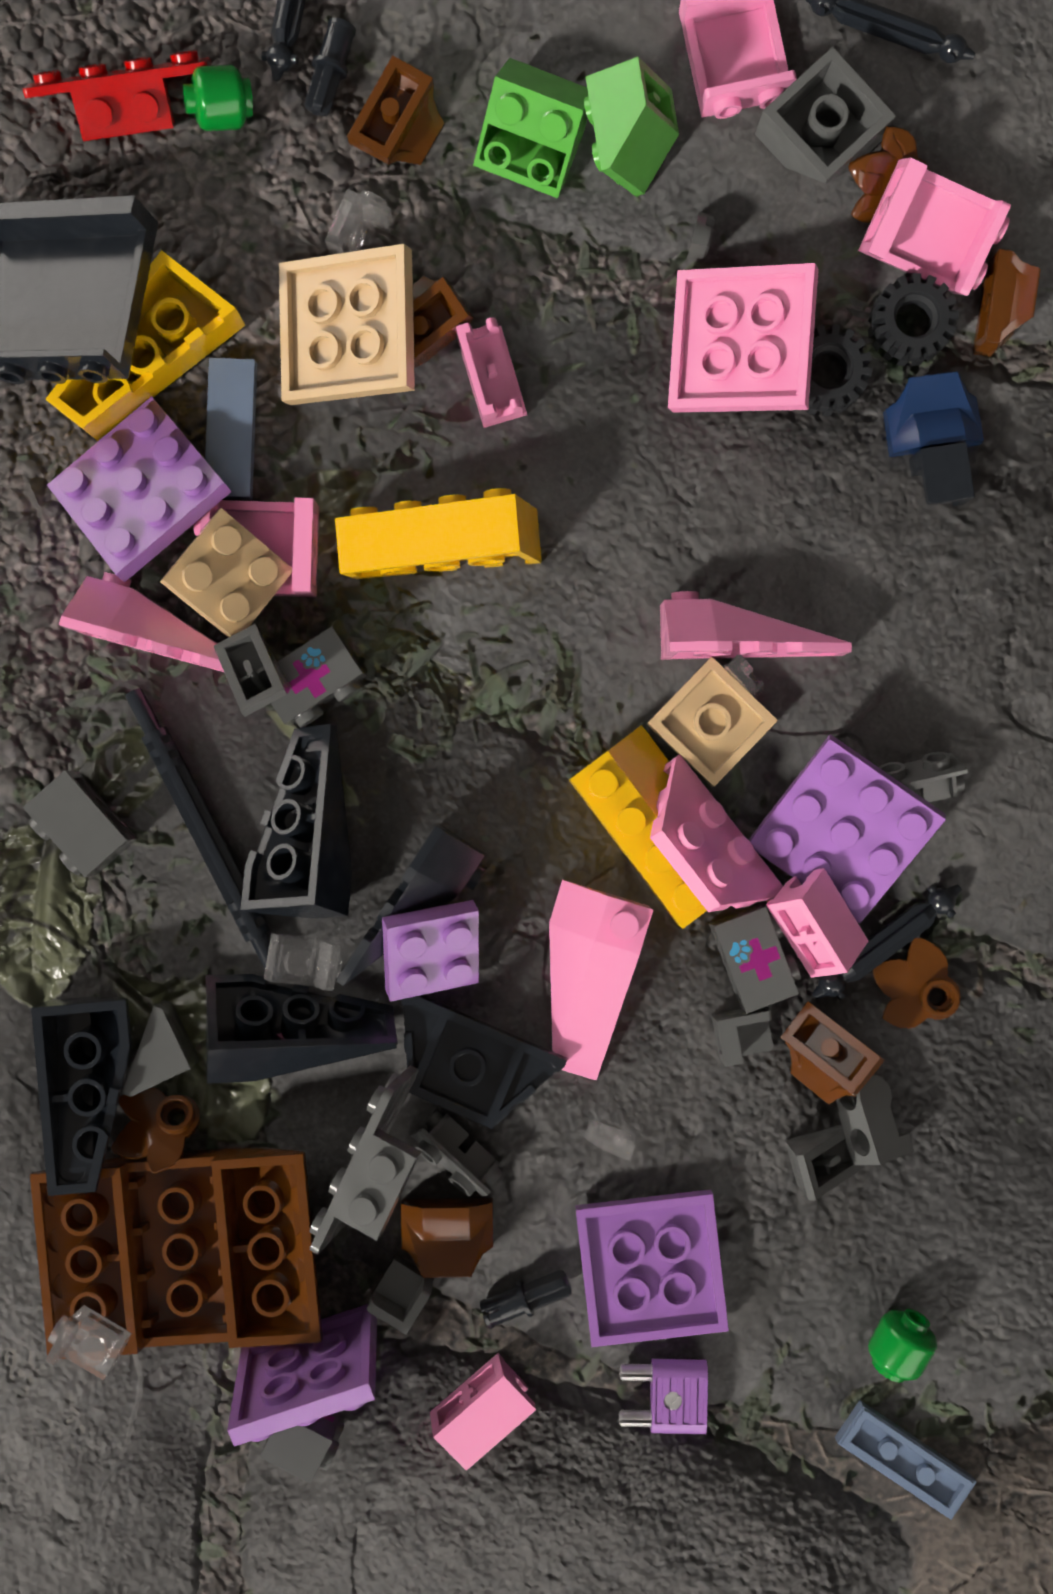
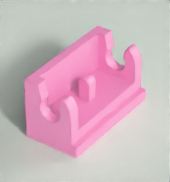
M488 318L486 325L477 329H472L469 323L456 326L459 347L483 428L526 416L527 411L502 327L498 326L496 318Z
M825 868L814 870L802 885L797 876H794L785 883L775 898L769 900L766 904L811 978L848 973L868 943L867 937Z
M497 1353L430 1411L433 1438L467 1471L536 1411L535 1403L525 1393L528 1390L527 1385L504 1361V1358Z

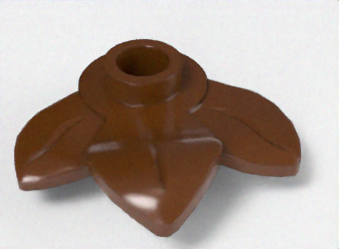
M887 126L883 134L880 151L867 153L849 163L848 169L853 180L864 192L852 210L851 215L855 219L871 223L899 159L913 158L928 165L918 157L916 140L907 130L900 127Z
M916 937L911 941L907 960H886L872 970L877 986L885 995L891 998L883 1011L882 1019L896 1027L915 1028L927 1018L934 1020L945 1019L954 1014L959 1007L961 994L955 981L948 977L947 958L939 948L925 939ZM934 988H940L943 993L942 1000L937 1004H931L929 1001V993Z
M155 1087L146 1089L132 1097L122 1095L119 1097L118 1103L131 1121L117 1136L111 1149L115 1154L130 1160L147 1157L152 1173L164 1171L172 1167L183 1155L186 1138L190 1137L200 1124V1110L196 1102L185 1095L167 1097ZM180 1113L186 1115L183 1123L179 1125L170 1124L174 1115Z

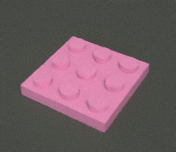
M815 263L678 270L668 409L673 413L809 410L819 270Z

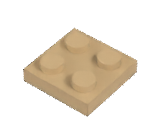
M221 508L160 582L229 638L248 628L291 575L292 567Z
M710 657L650 719L647 725L678 755L680 754L708 784L715 787L778 720L713 657Z

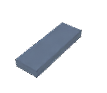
M209 357L205 460L232 491L224 499L253 500L258 365L255 359Z
M861 1400L858 1401L835 1436L837 1444L950 1520H952L976 1484V1480L970 1473Z

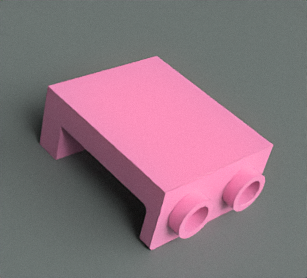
M681 0L679 16L701 118L715 115L718 119H725L738 114L742 109L759 105L761 109H765L797 80L795 70H788L774 0Z
M913 158L899 159L858 251L911 275L913 273H921V279L924 281L929 275L936 277L937 279L933 285L940 287L945 283L949 287V292L968 296L971 289L975 290L981 284L986 274L988 264L985 260L992 245L1000 242L1008 228L1010 218L1007 217L1011 204L1003 200L996 201L931 172L927 170L928 165Z
M295 497L294 502L221 500L193 524L194 534L197 536L215 513L222 508L292 567L291 575L274 596H317L319 506L314 498Z

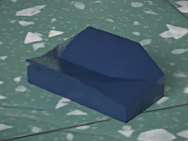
M958 371L909 378L897 402L883 412L889 457L911 455L920 449L963 442L967 443V447L978 446L984 442L977 397L968 392Z

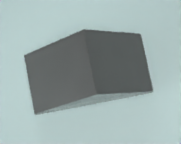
M256 624L214 645L236 702L244 717L287 695L292 688Z
M163 1000L153 1006L122 1094L132 1097L191 1069L200 1061L172 1002Z
M842 1125L785 1140L796 1183L808 1200L819 1199L866 1167V1165H853Z

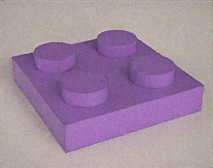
M473 900L382 917L385 990L390 1002L479 983V910Z

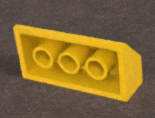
M641 725L571 777L569 781L676 924L684 929L707 910L650 839L653 820L658 816L656 806L659 792L667 788L669 775L664 772V767L669 761Z

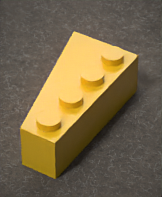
M161 250L150 264L129 378L108 379L105 383H93L85 379L66 380L63 384H57L45 400L98 441L151 396L155 397L246 325L234 306Z
M507 488L486 490L483 492L484 498L466 500L465 495L459 494L441 496L438 498L439 504L422 506L421 501H401L395 503L394 510L378 512L377 507L353 508L350 510V516L335 518L339 572L354 579L415 574L417 573L416 566L424 565L425 571H456L461 567L460 561L468 560V565L484 566L485 568L502 567L505 557L513 556L523 558L525 564L542 563L537 508L518 495L512 494L511 489Z

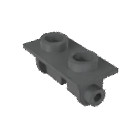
M932 752L924 755L921 760L904 764L889 762L879 766L880 769L913 792L920 789L921 797L928 802L956 797L958 791L965 790V782L962 775L967 774L968 769L952 752Z
M436 1109L424 1122L430 1129L426 1131L422 1128L410 1135L419 1143L415 1148L421 1152L420 1155L429 1163L435 1166L440 1163L452 1174L449 1181L463 1195L470 1197L473 1194L476 1198L488 1195L491 1191L483 1184L486 1181L492 1186L500 1178L503 1172L498 1168L499 1161L489 1154L477 1141H474L465 1152L461 1151L458 1147L469 1134L447 1112L442 1115Z

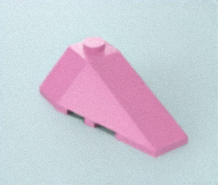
M104 572L102 580L87 576L61 615L60 626L84 635L224 672L214 649V645L218 643L144 594L130 588L131 579L123 582L115 574Z
M696 591L671 593V600H664L660 605L661 660L709 659L710 657L721 659L843 656L852 652L851 642L713 599H699V592Z
M562 879L549 921L552 1051L567 1057L566 1065L562 1069L563 1071L597 1080L643 946L653 909L645 904Z

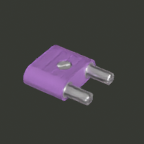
M651 1358V1364H621L619 1375L622 1381H650V1410H620L619 1424L621 1427H650L651 1433L663 1434L707 1433L708 1366L706 1359Z

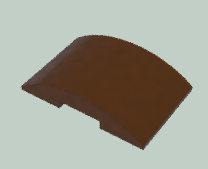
M258 1148L184 1151L181 1158L172 1167L158 1173H152L147 1157L132 1160L123 1157L104 1160L98 1189L95 1192L48 1196L46 1170L30 1174L48 1360L138 1354L144 1347L228 1342L229 1348L322 1342L323 1332L315 1253L309 1250L314 1238L313 1234L309 1233L312 1226L306 1155L304 1151Z

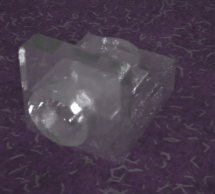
M347 189L325 239L329 255L351 252L352 250L359 251L368 228L364 221L389 231L393 221L391 209L386 206V201L369 191H362L361 194Z
M271 933L264 979L270 982L309 985L322 990L333 991L335 980L339 976L342 967L341 947L338 944L320 938Z
M84 1305L70 1318L64 1315L58 1321L48 1338V1342L53 1344V1347L45 1361L54 1366L62 1357H65L104 1381L114 1368L132 1333Z

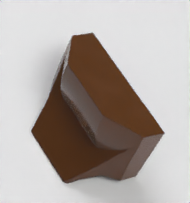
M392 55L347 135L349 144L387 164L401 161L421 165L444 125V121L438 112L433 98V78Z
M999 249L987 263L988 268L983 280L973 354L991 357L1014 335L1016 329L1034 317L1041 269L1021 261L1014 251Z
M423 276L413 284L414 368L427 362L457 338L456 326L465 323L470 324L474 319L445 277L434 281Z
M809 1001L780 1037L785 1041L790 1050L791 1074L828 1104L846 1095L855 1097L885 1061Z
M493 1198L402 1199V1249L412 1256L422 1278L472 1277L483 1254L493 1248Z

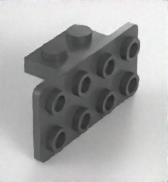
M410 1065L400 1075L394 1072L386 1086L380 1085L371 1097L366 1111L370 1112L372 1116L366 1128L361 1126L357 1130L347 1149V1152L352 1154L353 1157L347 1169L341 1167L335 1175L328 1190L334 1197L328 1209L323 1207L319 1211L310 1228L309 1233L315 1235V1238L309 1250L317 1255L346 1224L376 1241L383 1234L421 1154L417 1149L389 1135L419 1072L417 1068Z

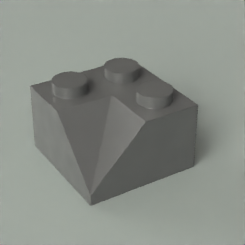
M831 47L763 110L755 135L785 168L822 183H827L848 172L850 162L872 151L882 141L886 127L892 125L896 115L843 57Z

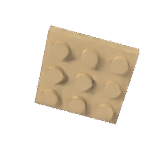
M405 244L279 263L282 402L289 405L415 391L411 248Z

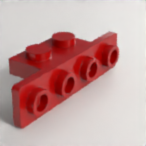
M189 50L170 54L171 63L153 65L152 57H141L125 60L126 69L110 72L107 70L106 63L79 67L80 76L62 78L60 70L35 73L32 75L34 83H30L22 89L25 98L70 92L82 140L89 141L174 128L176 125L165 78L193 74L196 67L212 65L210 57L199 58L197 50Z

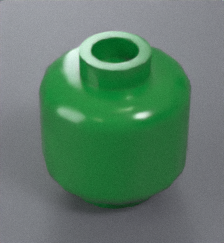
M234 65L196 67L192 74V84H183L186 114H195L199 127L204 131L239 130L244 126L246 117L253 116L249 77H242L241 72Z
M906 1309L904 1312L900 1310L886 1312L881 1317L868 1342V1351L872 1357L874 1368L884 1377L898 1383L905 1380H917L923 1375L937 1350V1338L929 1328V1320L913 1309Z

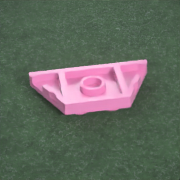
M679 754L670 760L664 767V772L669 775L667 788L659 792L656 806L658 816L653 820L650 839L708 912L725 910L730 906L735 908L748 907L756 902L767 901L768 903L769 900L774 899L783 885L755 851L752 843L745 838L727 815L723 806L716 801L683 757Z

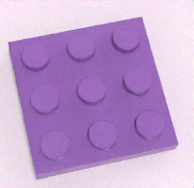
M152 396L47 484L108 566L123 582L131 578L232 492Z
M830 734L755 830L749 841L758 854L790 876H797L802 884L814 870L825 868L854 918L860 924L945 822L946 815Z
M711 1189L575 1205L591 1347L729 1331L714 1198Z
M368 1304L321 1319L322 1342L241 1347L227 1428L234 1447L250 1441H263L274 1433L295 1426H308L319 1418L343 1410H356L365 1403L375 1400L377 1317L367 1311Z

